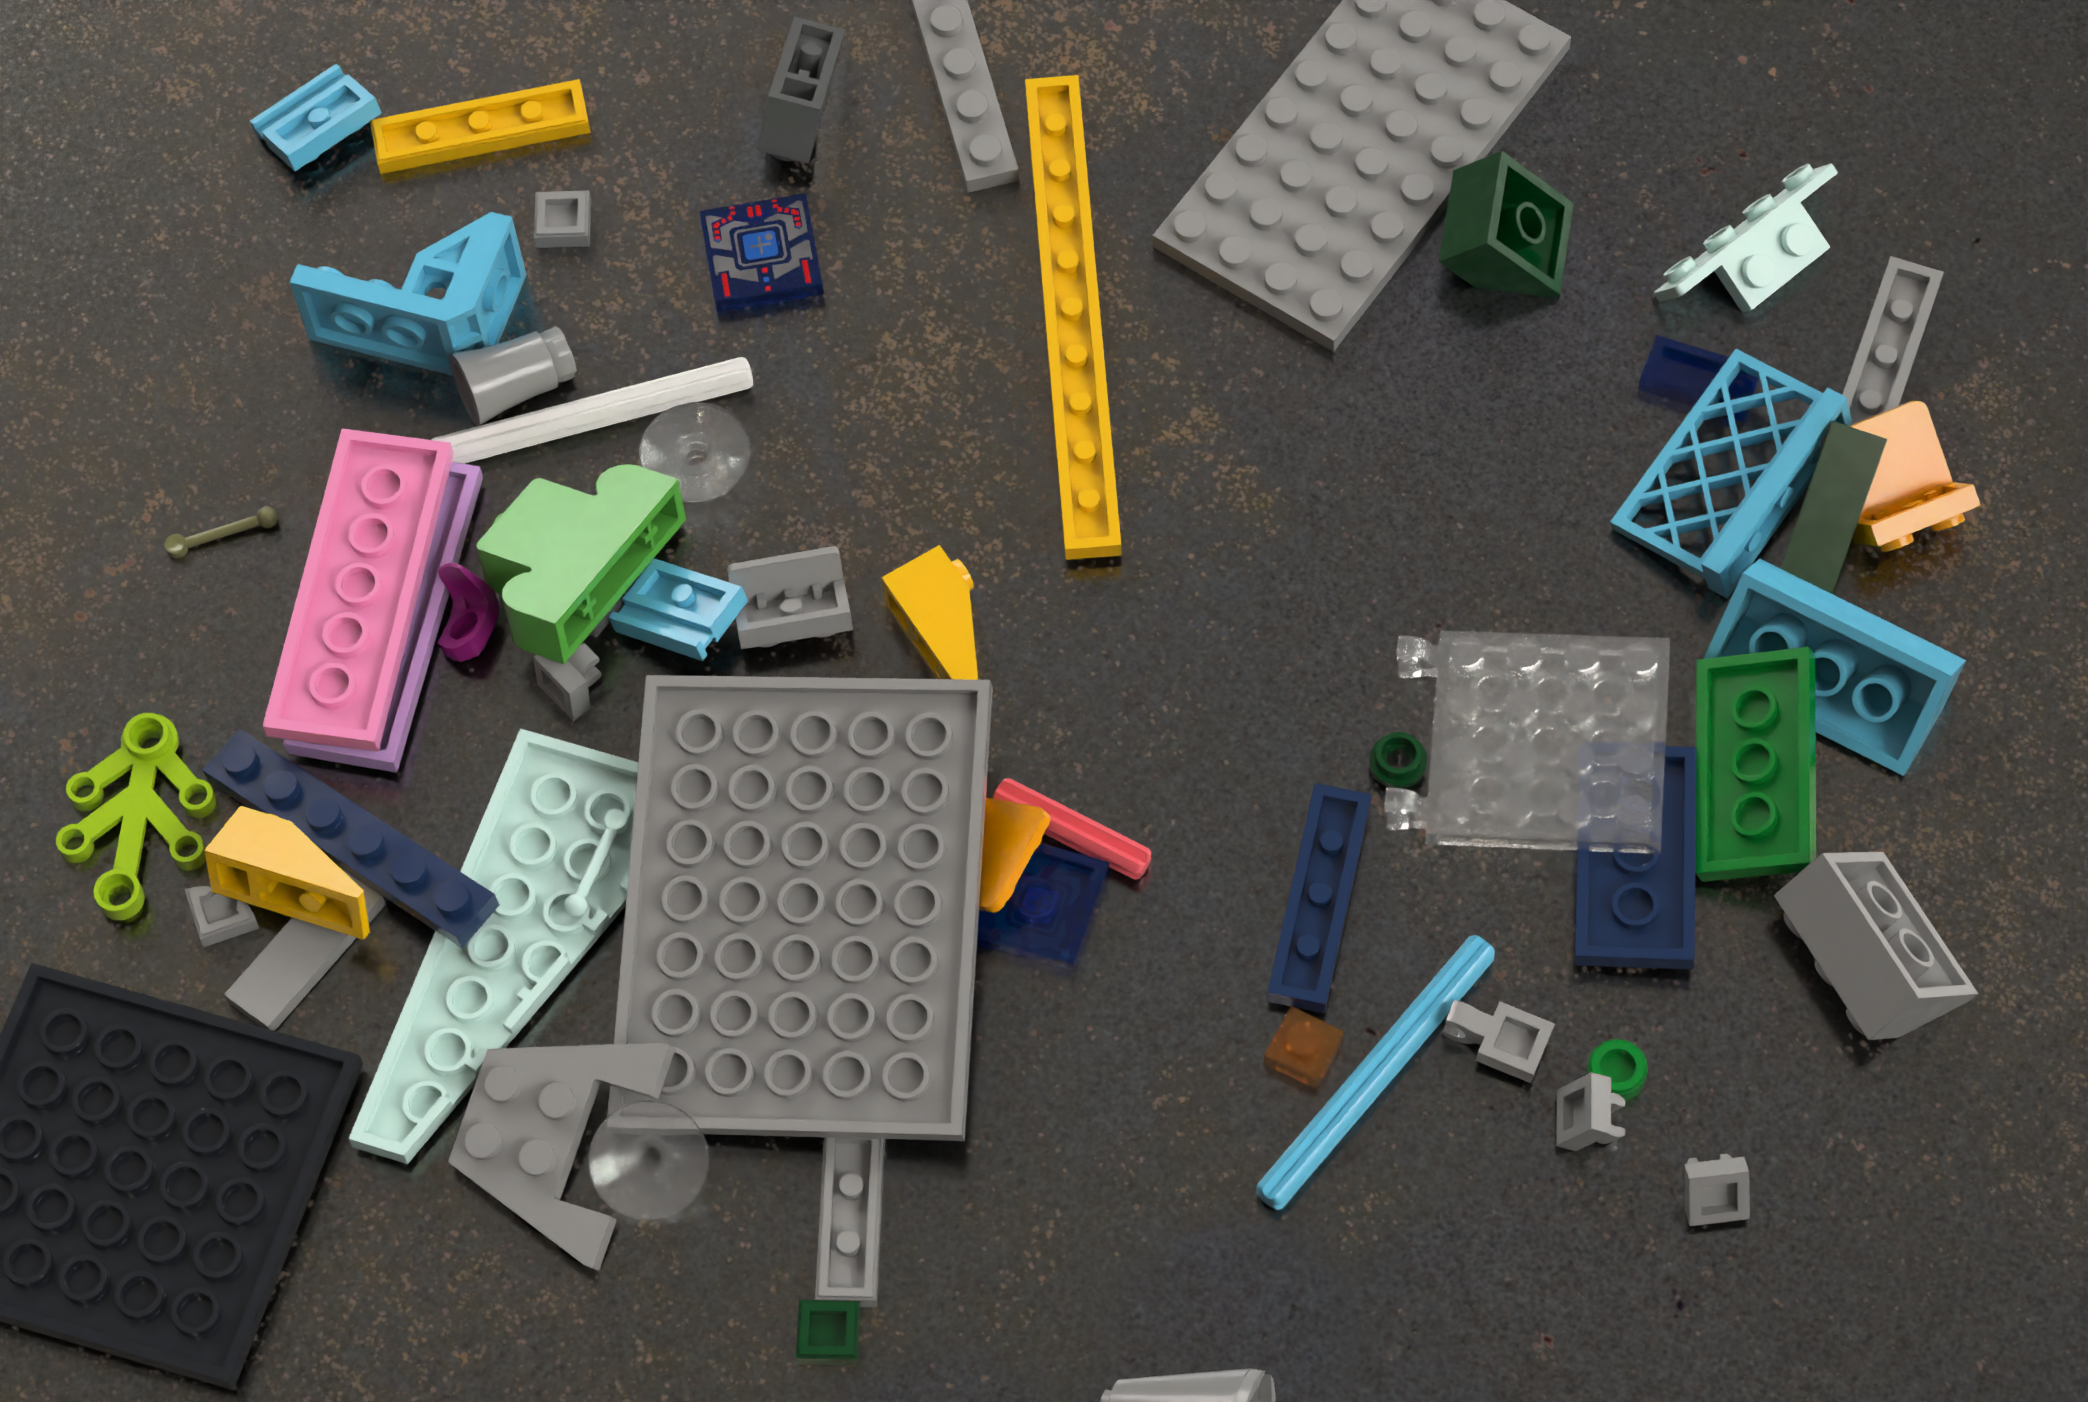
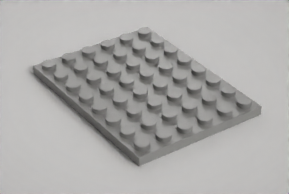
M646 675L614 1044L662 1042L672 1046L675 1052L658 1100L610 1086L606 1126L611 1132L965 1141L993 693L990 680Z

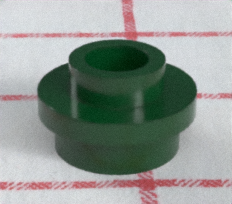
M1393 732L1383 736L1373 745L1369 756V767L1374 778L1384 786L1403 789L1416 784L1423 777L1427 767V754L1423 745L1413 736L1404 732ZM1399 757L1404 759L1408 765L1405 768H1393L1387 762L1392 758Z

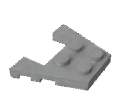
M662 1042L487 1049L448 1163L583 1265L600 1271L617 1220L609 1215L561 1201L563 1190L600 1084L603 1083L658 1100L675 1049Z

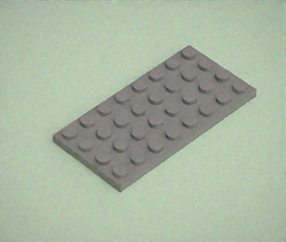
M1342 0L1152 235L1153 247L1334 352L1448 206L1453 170L1487 156L1568 52L1571 36L1506 0Z

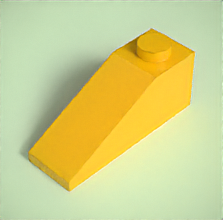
M938 545L881 577L885 605L936 679L978 680L970 590L974 589V583L964 564L959 559L951 562L941 546Z
M240 806L204 850L213 893L364 940L370 933L364 890L291 821L279 818L273 814H266Z

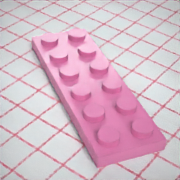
M341 429L262 726L267 737L379 751L454 455L450 442Z

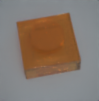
M1291 1006L1264 1054V1064L1317 1089L1344 1040V1031Z

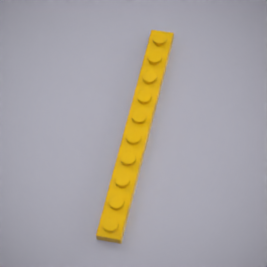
M1079 76L1025 79L1066 560L1122 556Z

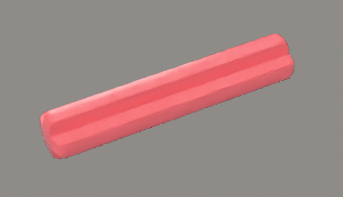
M1010 778L1003 779L994 793L993 799L1041 807L1051 818L1044 832L1045 835L1132 879H1140L1150 864L1151 851L1149 848Z

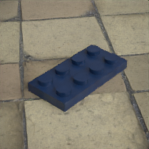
M1580 744L1575 965L1694 969L1697 747Z

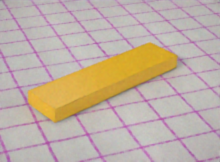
M580 79L370 121L380 174L591 133Z

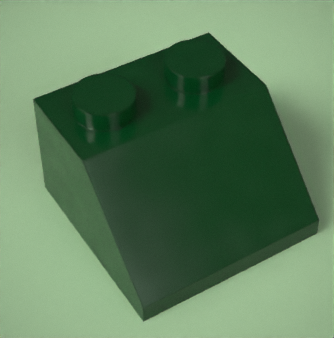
M1503 151L1453 170L1438 262L1475 288L1549 298L1556 297L1561 292L1574 203Z

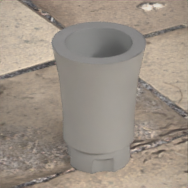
M558 327L548 329L540 334L534 331L481 349L449 355L450 368L456 388L468 415L476 426L484 424L503 411L534 396L557 388L558 383L576 377L575 372L577 371L572 351L567 344L563 332Z

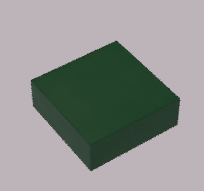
M799 1300L796 1342L797 1365L858 1366L860 1301Z

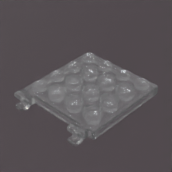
M1440 630L1439 645H1432L1429 641L1420 637L1398 635L1397 661H1399V678H1419L1422 676H1437L1428 797H1421L1416 792L1408 789L1386 788L1385 814H1387V830L1425 829L1426 844L1556 850L1586 849L1589 851L1661 854L1670 638Z

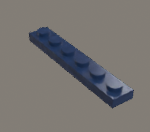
M240 728L202 769L210 783L248 808L291 821L342 870L461 948L467 944L500 905L494 893Z

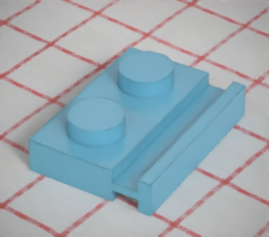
M335 64L250 120V124L256 136L260 140L264 139L268 147L289 167L296 171L305 164L317 159L320 154L350 134L359 131L365 124L382 114L376 98L349 74L345 75L341 67Z
M653 559L622 598L625 603L619 613L612 611L608 618L617 633L703 661L708 655L705 650L711 641H719L747 604L748 599L741 586Z

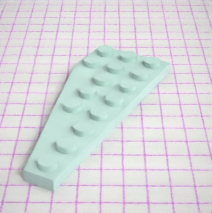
M520 728L460 871L494 893L500 905L463 948L435 931L349 1136V1141L353 1148L408 1164L475 1085L487 1049L506 1048L625 908L638 762ZM610 810H622L627 817V829L625 832L615 836L587 894V909L585 913L581 916L573 917L564 908L565 900L568 896L575 894L606 830L604 816Z

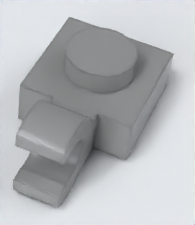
M1454 1000L1446 1018V1025L1442 1034L1460 1043L1480 1044L1481 1046L1475 1061L1531 1083L1555 1024L1500 1001L1494 1015L1491 1016L1469 1004Z

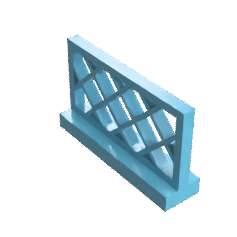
M1735 349L1610 521L1612 529L1705 579L1708 589L1728 598L1737 586L1742 573L1752 565L1810 484L1823 449L1822 440L1828 434L1832 421L1847 426L1853 424L1847 397L1828 387L1822 393ZM1740 370H1743L1761 380L1763 392L1730 400L1728 387ZM1768 384L1776 387L1777 389L1769 391ZM1723 395L1724 402L1717 403ZM1797 398L1810 405L1801 419L1777 425L1773 408L1774 403ZM1766 405L1771 426L1738 434L1734 413ZM1727 415L1732 436L1699 444L1697 430L1704 420ZM1788 436L1787 439H1786V440L1784 441V443L1782 444V443H1781V437ZM1690 439H1692L1693 445L1685 447ZM1774 439L1777 453L1772 460L1766 464L1746 468L1741 447ZM1735 449L1740 470L1707 478L1702 456ZM1696 458L1700 480L1668 487L1665 474L1672 464ZM1756 480L1754 485L1750 488L1749 481ZM1660 482L1661 489L1654 490ZM1743 483L1745 497L1738 507L1714 512L1710 491ZM1703 492L1708 514L1675 522L1671 500ZM1661 502L1665 503L1669 523L1645 529L1632 522L1641 507ZM1726 523L1719 532L1718 525ZM1711 527L1714 540L1701 558L1681 548L1678 534ZM1672 536L1673 544L1663 538Z

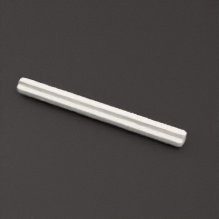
M738 357L434 437L431 440L450 442L454 452L452 462L465 464L749 389L753 386L752 372L747 359Z

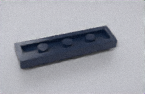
M1314 783L1267 991V1002L1325 1013L1371 806L1372 794Z

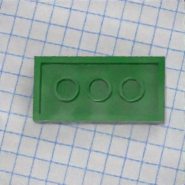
M1810 647L1697 660L1695 874L1702 882L1801 872L1816 859L1815 655Z

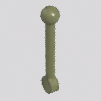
M267 506L259 509L255 516L186 538L180 534H172L165 540L164 547L170 557L175 559L181 558L187 554L188 549L257 526L271 528L278 522V513L274 508Z

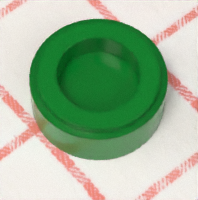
M1611 1039L1602 1042L1592 1051L1588 1060L1586 1075L1593 1072L1611 1077V1093L1618 1094L1625 1101H1628L1637 1096L1643 1089L1647 1077L1648 1064L1645 1055L1635 1044L1626 1040Z

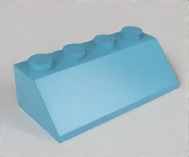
M1762 559L1757 560L1742 573L1703 658L1708 659L1810 647L1815 655L1816 732L1902 776L1907 773L1942 712L1966 662L1965 659Z

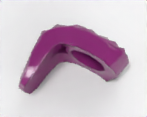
M448 563L439 567L438 574L450 593L453 606L451 617L437 643L446 657L451 658L453 661L464 662L479 656L480 652L484 650L491 633L496 627L499 603L495 590L483 579L462 565Z

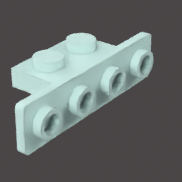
M1808 163L1786 176L1782 180L1785 186L1782 192L1774 198L1770 194L1765 195L1748 206L1742 212L1746 220L1735 229L1728 225L1711 235L1703 243L1707 251L1695 260L1689 256L1669 268L1664 273L1667 282L1654 292L1658 301L1662 302L1684 295L1714 271L1741 312L1752 310L1830 248L1801 202L1838 173L1833 164L1813 169Z

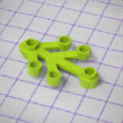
M142 713L133 717L126 724L121 735V748L88 772H80L73 775L66 784V793L72 805L80 811H91L102 803L104 799L103 788L132 769L127 788L79 823L63 827L56 836V846L64 860L70 863H81L92 855L94 841L122 821L114 867L98 878L93 891L94 898L101 912L113 920H126L133 917L144 904L145 895L137 875L147 821L151 823L169 845L170 854L177 867L182 870L191 871L198 869L206 861L204 851L206 846L201 836L196 832L188 831L153 790L157 769L179 791V801L183 810L192 818H204L214 811L217 804L215 793L211 785L205 780L197 779L176 754L179 736L174 724L168 718L155 713ZM150 738L160 739L159 743L146 749L142 748L146 740ZM84 786L94 787L93 792L89 796L83 798L76 796L80 788ZM196 793L207 794L206 799L200 804L193 805L188 803L189 799ZM77 837L84 838V842L79 848L74 850L66 849V845L71 839ZM186 845L198 846L196 852L189 857L179 855L180 850ZM123 893L131 895V898L126 903L117 906L112 905L113 900L118 895Z

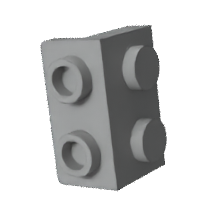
M831 546L728 565L729 582L741 586L748 599L747 604L736 617L741 649L758 646L771 647L781 642L810 637L823 638L835 633L853 630L838 547Z

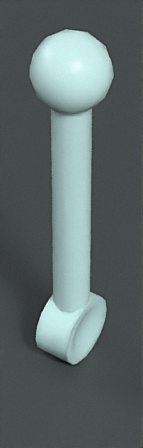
M613 809L604 816L606 830L575 894L568 896L565 900L564 908L573 917H578L585 913L587 909V894L616 835L625 832L627 829V817L622 810Z

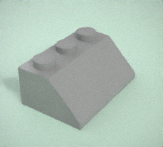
M1884 852L1822 853L1774 895L1785 912L1783 917L1786 925L1797 937L1804 941L1816 959L1815 968L1818 974L1827 984L1835 988L1847 1007L1846 1014L1850 1023L1857 1031L1865 1035L1868 1040L1899 1038L1971 1001L1978 995V992Z

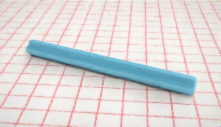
M1477 935L1467 938L1258 1182L1256 1194L1263 1202L1275 1210L1282 1209L1449 1014L1454 1000L1460 1001L1494 961L1495 950L1488 942Z

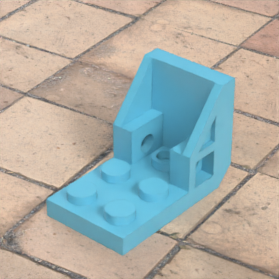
M491 212L418 252L401 290L396 289L393 285L383 280L372 279L364 281L345 276L340 271L331 267L320 266L313 268L297 264L291 277L290 285L308 339L453 376L449 363L450 354L481 349L499 343L527 275L513 218ZM434 288H442L446 291L445 296L441 300L427 297L426 295Z

